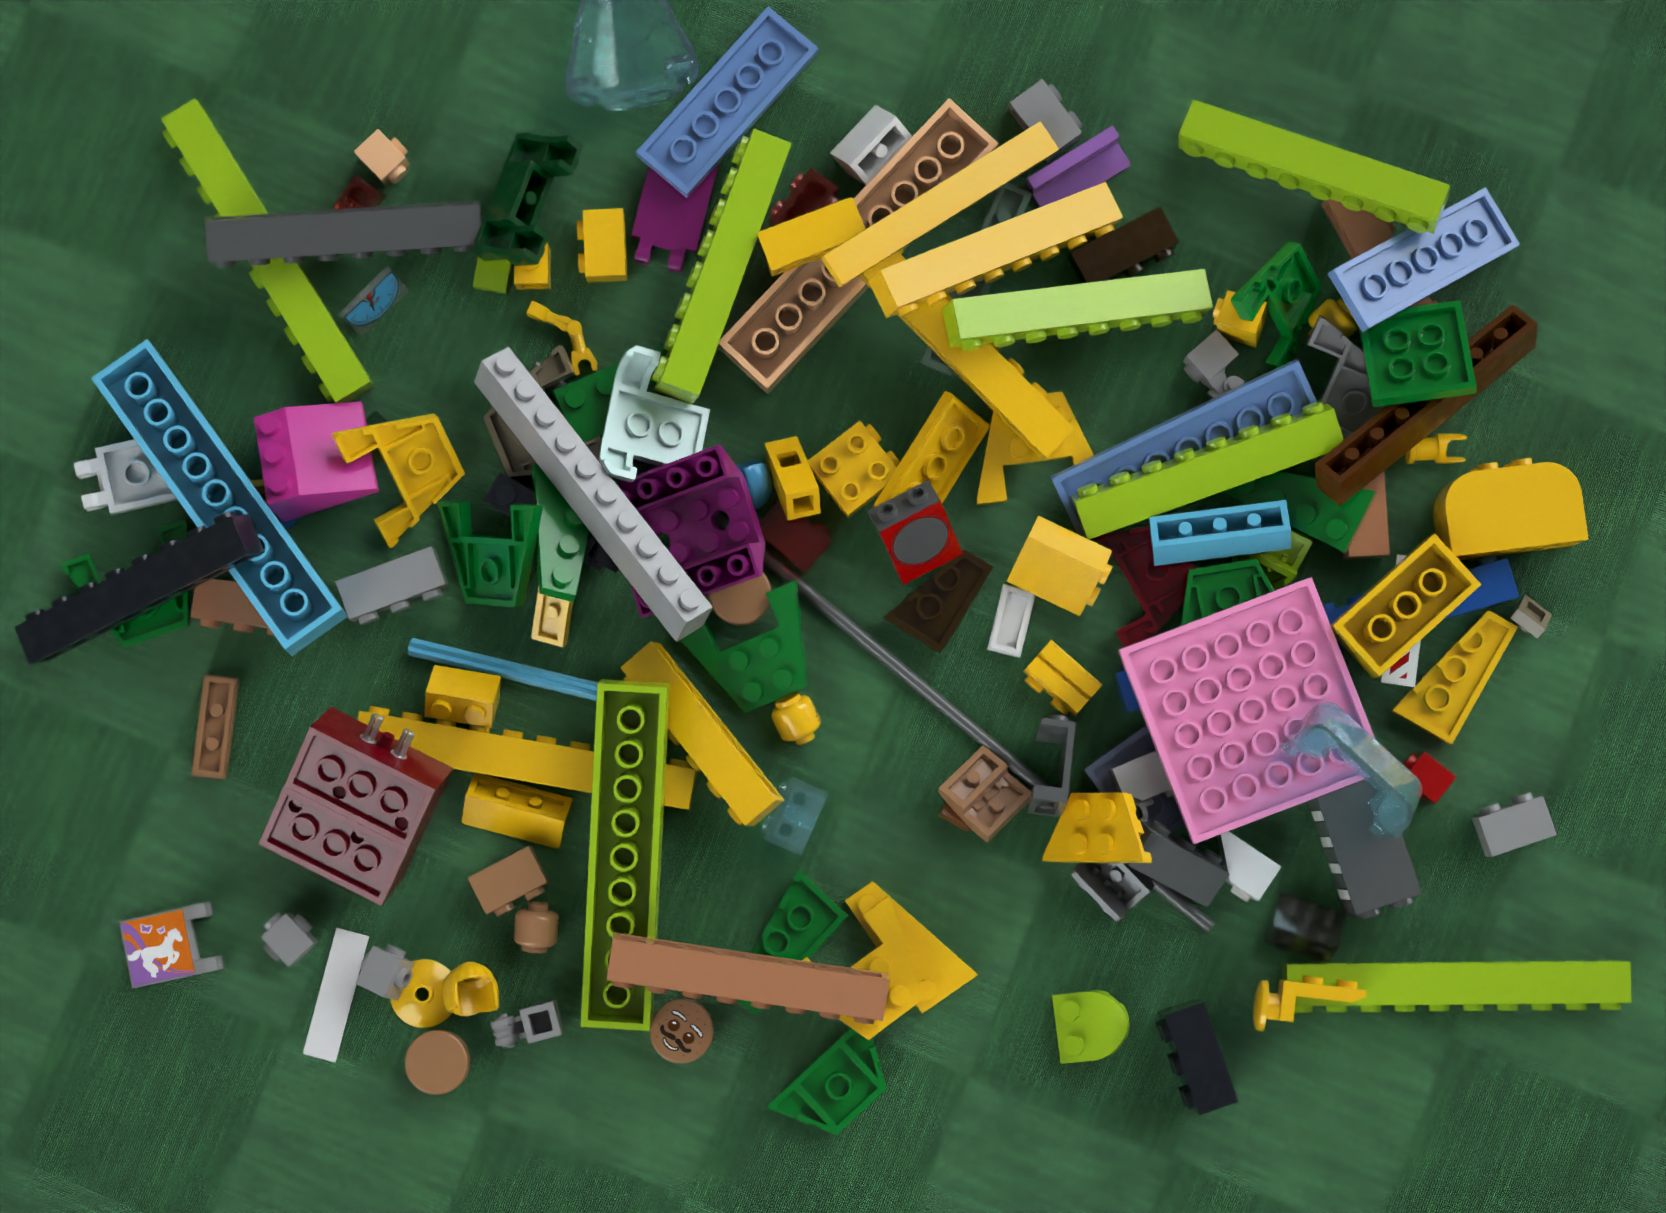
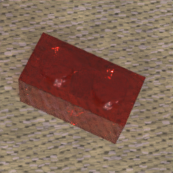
M779 500L759 522L765 541L805 575L809 573L832 546V541L828 538L832 533L818 521H815L812 525L804 517L788 521Z

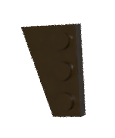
M966 549L962 551V555L947 563L903 602L886 614L883 619L941 654L994 567Z

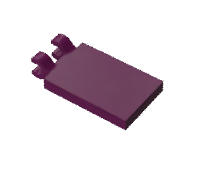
M720 163L688 198L648 167L631 233L632 238L640 240L635 254L636 263L649 266L653 247H658L671 251L667 265L668 271L682 273L686 253L697 254Z

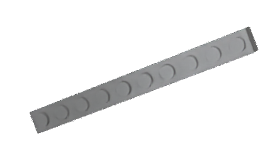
M507 347L482 360L474 383L672 638L677 642L701 628L713 608L513 351Z

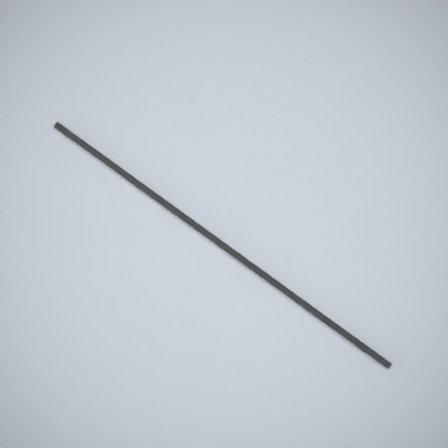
M537 361L531 368V370L535 368L537 365H541L542 362ZM561 381L550 387L554 390L556 388L566 385L567 383L565 381ZM640 461L649 470L660 467L657 465ZM719 512L716 518L718 527L725 530L729 525V518L722 512ZM765 549L763 564L786 584L796 580L798 594L959 728L1009 765L1008 768L1030 787L1033 788L1034 785L1050 786ZM1145 875L1155 885L1153 888L1206 933L1214 926L1215 922L1179 892Z

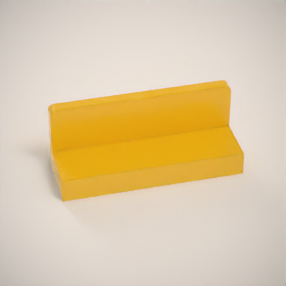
M849 197L758 232V238L766 256L771 276L773 277L822 258L825 254L866 229L854 199Z
M474 773L465 795L461 822L465 825L559 849L573 798Z

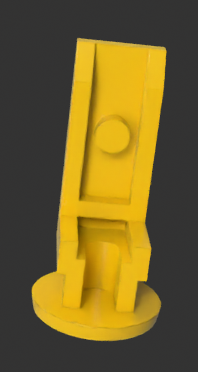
M1303 975L1302 982L1279 979L1278 993H1270L1268 980H1261L1254 997V1027L1257 1031L1263 1032L1267 1019L1294 1022L1296 996L1352 1003L1366 998L1367 990L1358 989V982L1337 979L1336 986L1324 985L1322 977Z

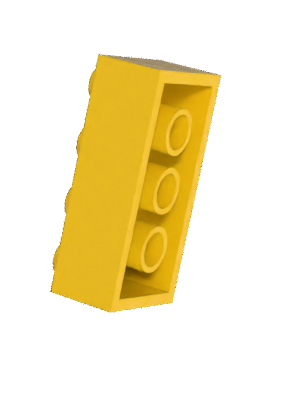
M1434 533L1422 541L1330 625L1335 638L1370 677L1374 679L1386 672L1482 584Z

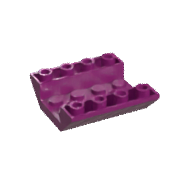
M715 445L636 475L633 482L620 481L616 483L658 538L663 532L669 536L671 543L668 551L704 596L762 576L765 539L746 479L721 445ZM721 511L726 512L729 517V525L725 530L720 529L716 522L717 515ZM631 586L640 617L646 618L654 615L634 587Z

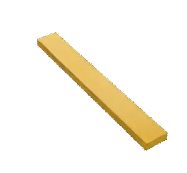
M1040 121L825 254L821 260L838 286L842 287L1050 157L1059 148Z

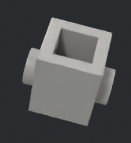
M277 913L264 925L267 931L261 936L266 942L263 946L264 950L275 961L281 959L288 967L295 966L319 943L309 932L312 926L299 913L296 916L292 913H285L283 916Z
M387 944L386 948L372 946L371 951L362 960V970L355 984L384 998L398 1000L402 990L411 981V970L415 962L404 958L406 951L391 944Z

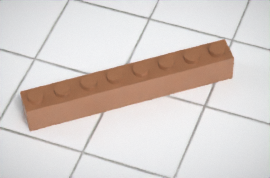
M620 933L613 934L607 980L613 981V985L620 988L631 989L636 984L648 986V991L660 994L668 993V989L682 991V996L693 999H701L704 994L717 996V1001L727 1004H736L737 1000L751 1001V1006L761 1009H771L772 1005L785 1006V1011L795 1014H805L806 1010L820 1012L819 1016L828 1019H840V1015L852 1016L855 1022L862 1024H874V1020L883 1021L889 986L888 974L882 972Z

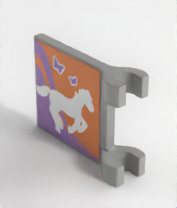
M211 902L119 921L132 989L225 969L222 955L201 959L193 920L214 915Z

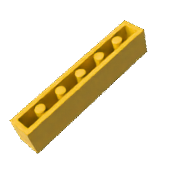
M650 641L620 667L626 675L623 678L625 681L670 683L668 738L676 746L682 745L688 753L685 757L687 762L695 771H702L709 780L706 783L707 787L718 799L723 797L730 806L727 809L729 815L738 825L755 826L785 801L660 643Z

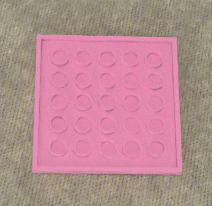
M1312 577L1118 650L1192 844L1199 843L1387 771Z

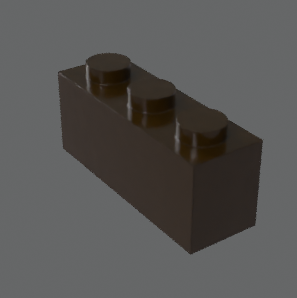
M1160 206L1072 251L1068 259L1081 283L1115 280L1124 274L1127 278H1131L1145 270L1144 264L1154 259L1156 263H1160L1175 254L1173 249L1177 247L1179 240Z

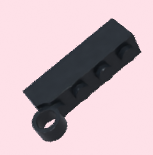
M500 472L483 502L511 519L510 505L534 504V492ZM589 531L583 563L600 574L604 572L605 568L617 573L619 568Z

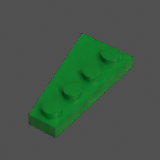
M663 345L651 349L661 352L660 358L661 356L666 357L668 350L663 349ZM619 363L553 390L564 418L584 443L598 436H603L613 382ZM650 378L647 392L660 395L661 393L653 391L656 381Z
M534 462L532 467V480H534L533 500L534 504L543 505L537 536L539 594L573 602L576 597L589 530L540 466Z
M1282 471L1269 474L1223 492L1247 505L1286 500L1291 527L1344 553L1347 552L1377 494L1376 491L1361 489L1342 506H1339L1316 487L1315 478Z

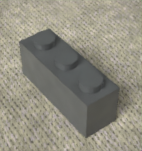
M1139 818L1138 820H1140L1144 831L1140 839L1144 851L1150 852L1152 863H1127V865L1208 907L1230 874L1221 864L1223 859L1208 848L1204 852L1196 848L1197 845L1192 844V841L1184 835L1180 834L1178 838L1170 835L1171 831L1158 821L1154 820L1150 824Z

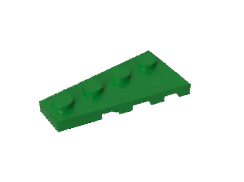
M798 869L752 953L801 961L806 957L810 958L848 915ZM738 1000L754 1016L761 1010V1008L751 1006V1001Z

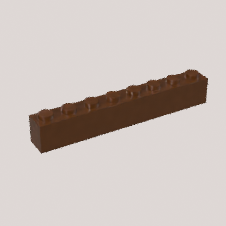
M1512 304L1468 340L1477 386L1476 394L1386 406L1315 463L1316 487L1337 505L1342 506L1535 349L1537 322Z

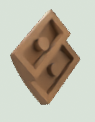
M982 745L938 788V792L952 810L978 836L988 843L1028 803L1031 791L1007 772L1009 765Z

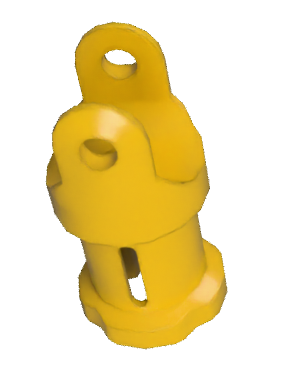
M1438 433L1434 437H1425L1405 454L1406 463L1414 464L1415 461L1434 460L1436 464L1465 462L1466 458L1447 457L1446 451L1451 440H1465L1467 436Z

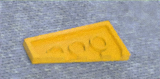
M1490 610L1485 611L1415 684V687L1393 707L1391 712L1445 743L1453 744L1518 626Z
M872 881L847 898L845 902L875 946L878 947L882 942L862 915L889 895ZM891 898L924 998L916 1004L923 1014L978 974Z

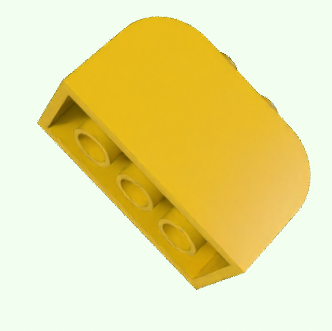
M1532 458L1513 460L1511 464H1506L1502 468L1498 467V462L1477 465V468L1470 469V472L1445 485L1439 491L1433 503L1432 513L1435 534L1459 560L1569 547L1589 540L1581 486L1569 469L1557 463L1542 462L1532 464Z

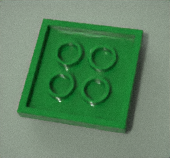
M1461 300L1408 307L1363 333L1359 328L1372 408L1476 394L1477 386Z

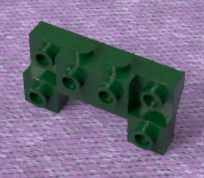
M528 132L517 133L471 252L484 261L507 259L515 266L538 265L544 254L549 234L536 225L554 177L570 176L573 174L578 166L583 145L570 135L549 137Z

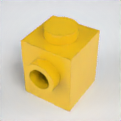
M548 243L545 245L544 254L538 265H514V285L517 290L551 289V249Z

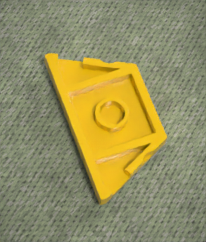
M1123 792L1071 793L1043 854L1042 861L1061 863H1152L1151 854L1144 851L1140 839L1144 831L1140 820L1136 816V806L1132 794Z

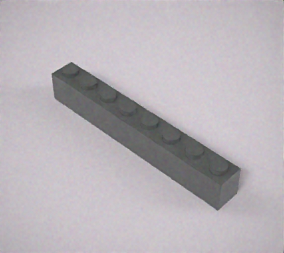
M473 200L205 217L208 263L215 262V267L224 268L236 266V261L249 260L250 265L270 264V258H284L285 263H299L305 261L304 256L318 255V260L330 261L339 259V254L352 253L353 258L373 257V252L386 251L387 256L407 255V249H420L421 254H435L441 252L440 247L454 246V251L456 252L471 251L481 226L480 204Z

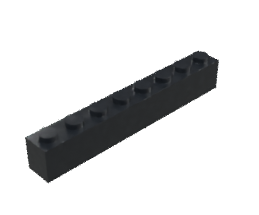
M233 511L221 514L214 518V525L208 528L200 526L186 533L187 539L181 542L178 540L167 542L159 547V553L153 556L146 554L132 560V567L126 570L118 568L104 575L105 581L99 584L95 581L79 587L78 595L72 598L70 595L63 596L51 602L52 608L46 611L39 609L25 615L26 621L14 628L29 664L49 662L264 553L265 551L249 514L234 515Z

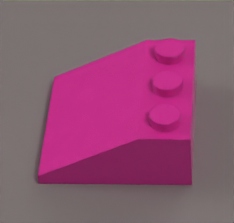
M361 401L284 407L254 417L267 505L283 522L379 492L372 451L347 464L331 436L332 433L367 426L364 406Z

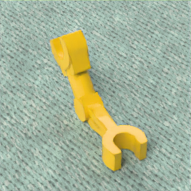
M531 301L526 312L528 317L543 323L547 322L556 326L562 332L568 333L573 348L571 352V365L574 369L575 377L580 376L578 365L582 361L590 363L592 373L597 372V361L589 347L586 348L581 324L569 317L557 315L547 307Z

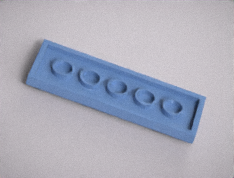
M768 6L636 151V156L688 198L819 53V48Z
M1484 188L1443 210L1434 234L1429 232L1418 233L1407 229L1333 269L1328 273V276L1363 333L1514 250L1520 243L1487 188Z

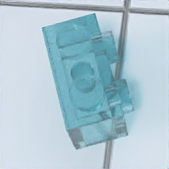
M791 777L788 783L782 780L778 792L785 801L777 807L775 814L770 812L766 816L761 831L766 833L764 840L802 856L829 793Z

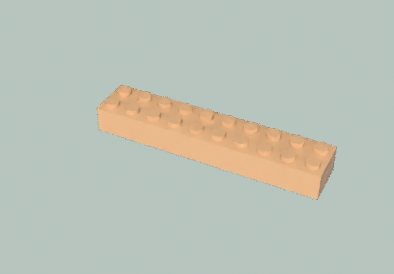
M949 98L854 198L865 229L998 148L999 143ZM821 258L788 270L770 286L720 339L718 347L761 389L769 394L869 286L858 276L842 287H839Z

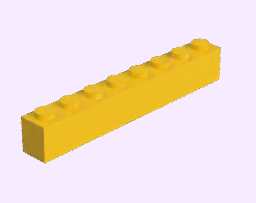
M1104 182L881 269L869 281V284L886 319L899 314L900 318H904L918 311L919 305L928 303L929 307L943 302L948 298L947 294L954 291L958 295H962L976 287L975 283L985 280L986 284L992 283L1005 275L1004 271L1013 269L1014 273L1031 266L1033 264L1032 260L1041 258L1042 262L1057 256L1060 253L1059 250L1067 246L1070 251L1077 249L1088 242L1087 238L1092 236L1099 238L1115 230L1113 226L1123 216L1107 183Z
M899 250L859 275V277L871 288L869 281L879 270L906 260L901 255L904 250ZM947 294L948 298L943 302L929 307L928 303H924L918 306L919 310L915 313L901 318L1041 459L1047 458L1075 430L1070 424L1073 420L1072 417L1062 407L1057 406L1054 408L1046 400L1049 396L1048 393L1038 383L1033 382L1030 384L1022 376L1025 372L1024 369L1014 359L1009 358L1006 360L998 352L1001 347H995L994 343L982 344V348L972 351H963L962 347L950 348L942 308L952 300L949 294Z

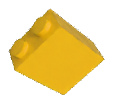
M1038 516L1013 565L1007 582L1080 616L1086 604L1091 607L1093 606L1101 588L1096 586L1099 582L1104 585L1113 566L1107 564L1112 550Z

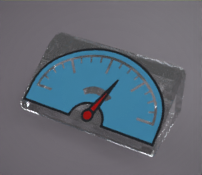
M385 267L340 312V315L359 335H364L408 292V288L389 267Z

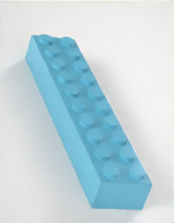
M148 339L91 378L197 527L206 526L208 528L215 524L214 518L227 512L233 511L234 515L249 514L265 552L234 567L229 572L280 644L291 656L348 617Z

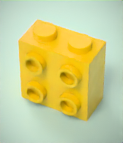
M861 421L857 422L808 460L813 475L847 518L881 494L900 463L891 450L885 453L878 444L882 438L871 424L865 427Z

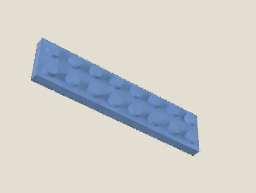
M1295 359L1050 476L1076 533L1084 537L1085 535L1071 499L1072 495L1078 494V488L1091 483H1096L1097 486L1110 482L1109 478L1121 472L1127 471L1129 475L1142 470V465L1154 460H1161V463L1174 459L1173 455L1184 449L1193 448V451L1200 450L1206 447V442L1214 438L1225 437L1226 440L1239 435L1238 431L1251 425H1257L1258 428L1271 424L1270 419L1285 413H1290V416L1302 413L1304 406L1317 401L1299 361Z

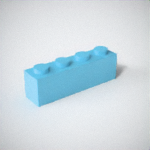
M1286 500L1149 517L1155 566L1291 549V527Z

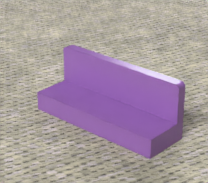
M1113 125L1027 178L1025 186L1032 193V197L1039 208L1107 182L1130 167L1128 158L1117 143L1120 136Z

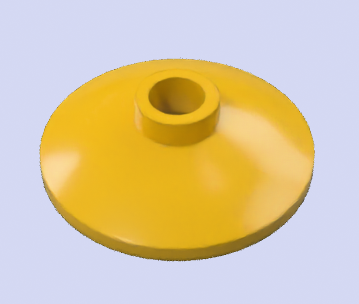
M421 959L413 961L415 964L411 970V981L402 990L398 1000L390 999L392 1007L398 1017L411 1026L429 1028L439 1025L452 1014L447 1012L442 997L443 983L451 971L443 964L434 960ZM421 987L426 988L429 992V996L425 1001L419 1000L417 997V990Z

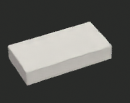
M1003 584L987 650L1020 658L1035 599L1034 594L1019 587Z

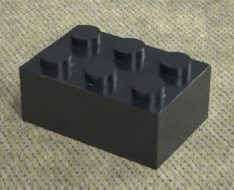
M1194 999L1158 1012L1160 1020L1155 1022L1161 1041L1169 1043L1172 1053L1166 1055L1172 1073H1176L1181 1078L1183 1086L1178 1087V1091L1183 1105L1187 1106L1188 1109H1192L1198 1115H1202L1239 1102L1205 1003Z

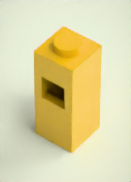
M794 436L764 443L766 465L772 474L773 486L787 520L820 514L819 487L798 437Z

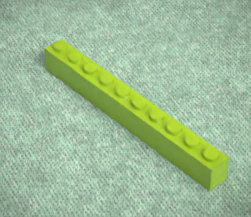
M196 98L161 118L166 127L165 130L161 131L172 149L176 146L180 149L184 157L180 158L179 161L189 177L194 174L201 183L200 186L196 187L200 196L207 205L212 202L218 211L214 217L268 214L209 116ZM270 258V264L251 265L253 270L248 272L258 289L265 287L271 297L266 300L269 308L276 318L281 315L283 316L288 325L283 329L293 346L300 344L305 355L301 359L311 375L317 372L323 383L318 385L329 403L333 400L336 403L350 402L375 387L299 263H285L284 258Z
M1630 961L1282 963V980L1302 982L1303 975L1322 977L1324 985L1336 986L1337 979L1358 982V989L1367 990L1366 998L1352 1003L1296 996L1295 1013L1313 1012V1006H1326V1012H1347V1006H1360L1361 1012H1381V1005H1395V1011L1414 1012L1416 1011L1415 1005H1429V1011H1450V1005H1463V1011H1484V1004H1497V1010L1517 1011L1518 1004H1531V1010H1552V1004H1566V1010H1587L1588 1003H1600L1601 1010H1621V1003H1632Z

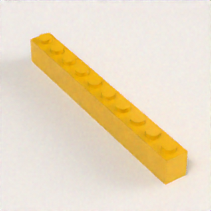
M369 706L368 712L359 711L358 720L367 725L372 714L377 713L379 714L378 717L381 715L384 720L379 731L393 734L394 739L398 741L404 729H409V733L413 731L415 735L410 747L455 770L592 793L594 751H589L590 744L570 741V746L565 747L556 745L557 738L537 735L536 741L522 739L523 732L503 729L502 735L489 733L490 728L469 725V730L456 728V722L436 719L435 724L422 722L423 715L403 712L402 718L389 716L390 709ZM671 758L670 765L666 764L664 806L690 810L697 771L690 768V764L685 760Z

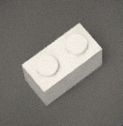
M875 105L830 154L848 175L867 185L913 136L895 115Z

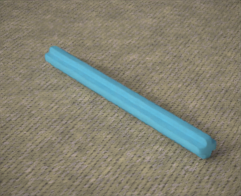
M412 638L409 642V656L470 671L498 675L503 679L597 701L598 682L417 638Z

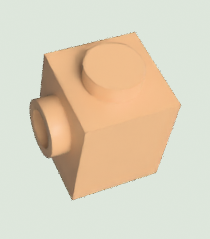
M379 129L354 150L358 159L385 187L391 182L392 184L398 183L408 172L406 168L410 163L405 157L408 150L395 137L390 141Z

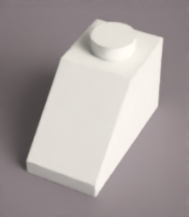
M1229 831L1217 835L1220 855L1223 859L1222 865L1230 873L1226 882L1233 886L1230 892L1245 902H1248L1250 898L1259 901L1281 866Z

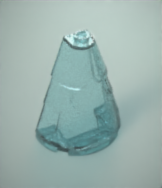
M580 0L573 29L574 38L564 80L566 83V94L573 101L587 107L593 106L592 102L604 104V110L635 109L671 99L683 92L682 85L686 82L691 84L695 82L699 74L696 50L675 18L673 9L667 0Z

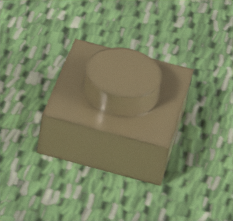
M1525 594L1516 604L1510 618L1515 621L1518 628L1526 633H1531L1538 639L1546 630L1552 614Z

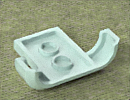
M637 345L625 352L618 365L599 450V462L607 473L613 478L627 482H633L636 478L637 468L633 467V459L663 466L702 451L710 409L647 392L651 375L658 366L661 352Z

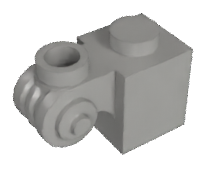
M1217 329L1183 360L1186 364L1184 370L1188 376L1196 383L1201 381L1210 389L1206 393L1210 400L1244 384L1240 377L1230 376L1227 378L1225 375V368L1239 354Z
M557 1000L519 1010V1016L513 1017V1015L508 1016L507 1013L501 1014L498 1018H495L494 1022L490 1023L491 1029L494 1030L493 1035L496 1038L494 1040L496 1046L502 1045V1047L507 1048L515 1047V1043L519 1042V1039L527 1038V1042L530 1044L565 1033Z

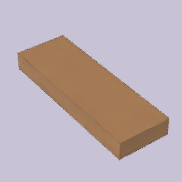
M204 674L191 776L227 780L239 678Z

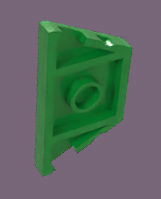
M852 1028L848 1029L767 1104V1107L774 1112H779L800 1122L838 1135L887 1089L873 1037L868 1040Z

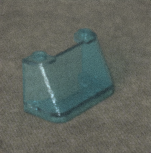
M1332 702L1317 704L1278 745L1291 758L1298 753H1302L1308 758L1319 759L1334 750L1378 791L1367 803L1374 815L1373 823L1368 829L1380 840L1397 839L1411 823L1422 796L1421 782L1337 704Z

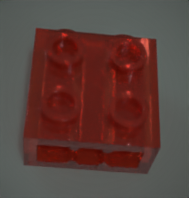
M811 167L806 174L800 172L789 187L792 191L784 202L780 199L770 211V227L839 202L838 187Z

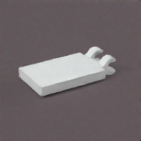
M135 439L95 448L97 458L74 463L76 476L79 479L95 475L98 477L101 492L81 496L83 507L87 512L108 506L110 514L115 515L178 500Z

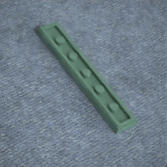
M1006 183L998 188L979 231L1024 214L1032 193L1010 183ZM985 280L975 283L976 287L962 295H958L954 291L950 296L952 299L988 295L993 282L986 284ZM927 346L920 364L951 377L953 370Z

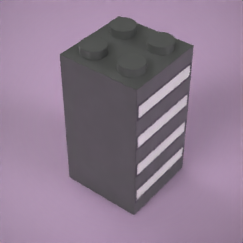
M1382 775L1366 778L1307 801L1345 914H1352L1356 918L1366 919L1381 914L1380 907L1388 905V908H1400L1414 903L1413 896L1422 894Z

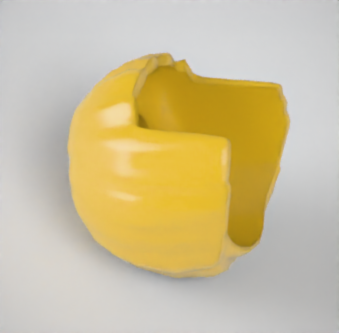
M465 962L451 970L443 983L442 997L447 1012L458 1016H471L498 1010L499 989L497 981L492 972L484 965L476 962Z

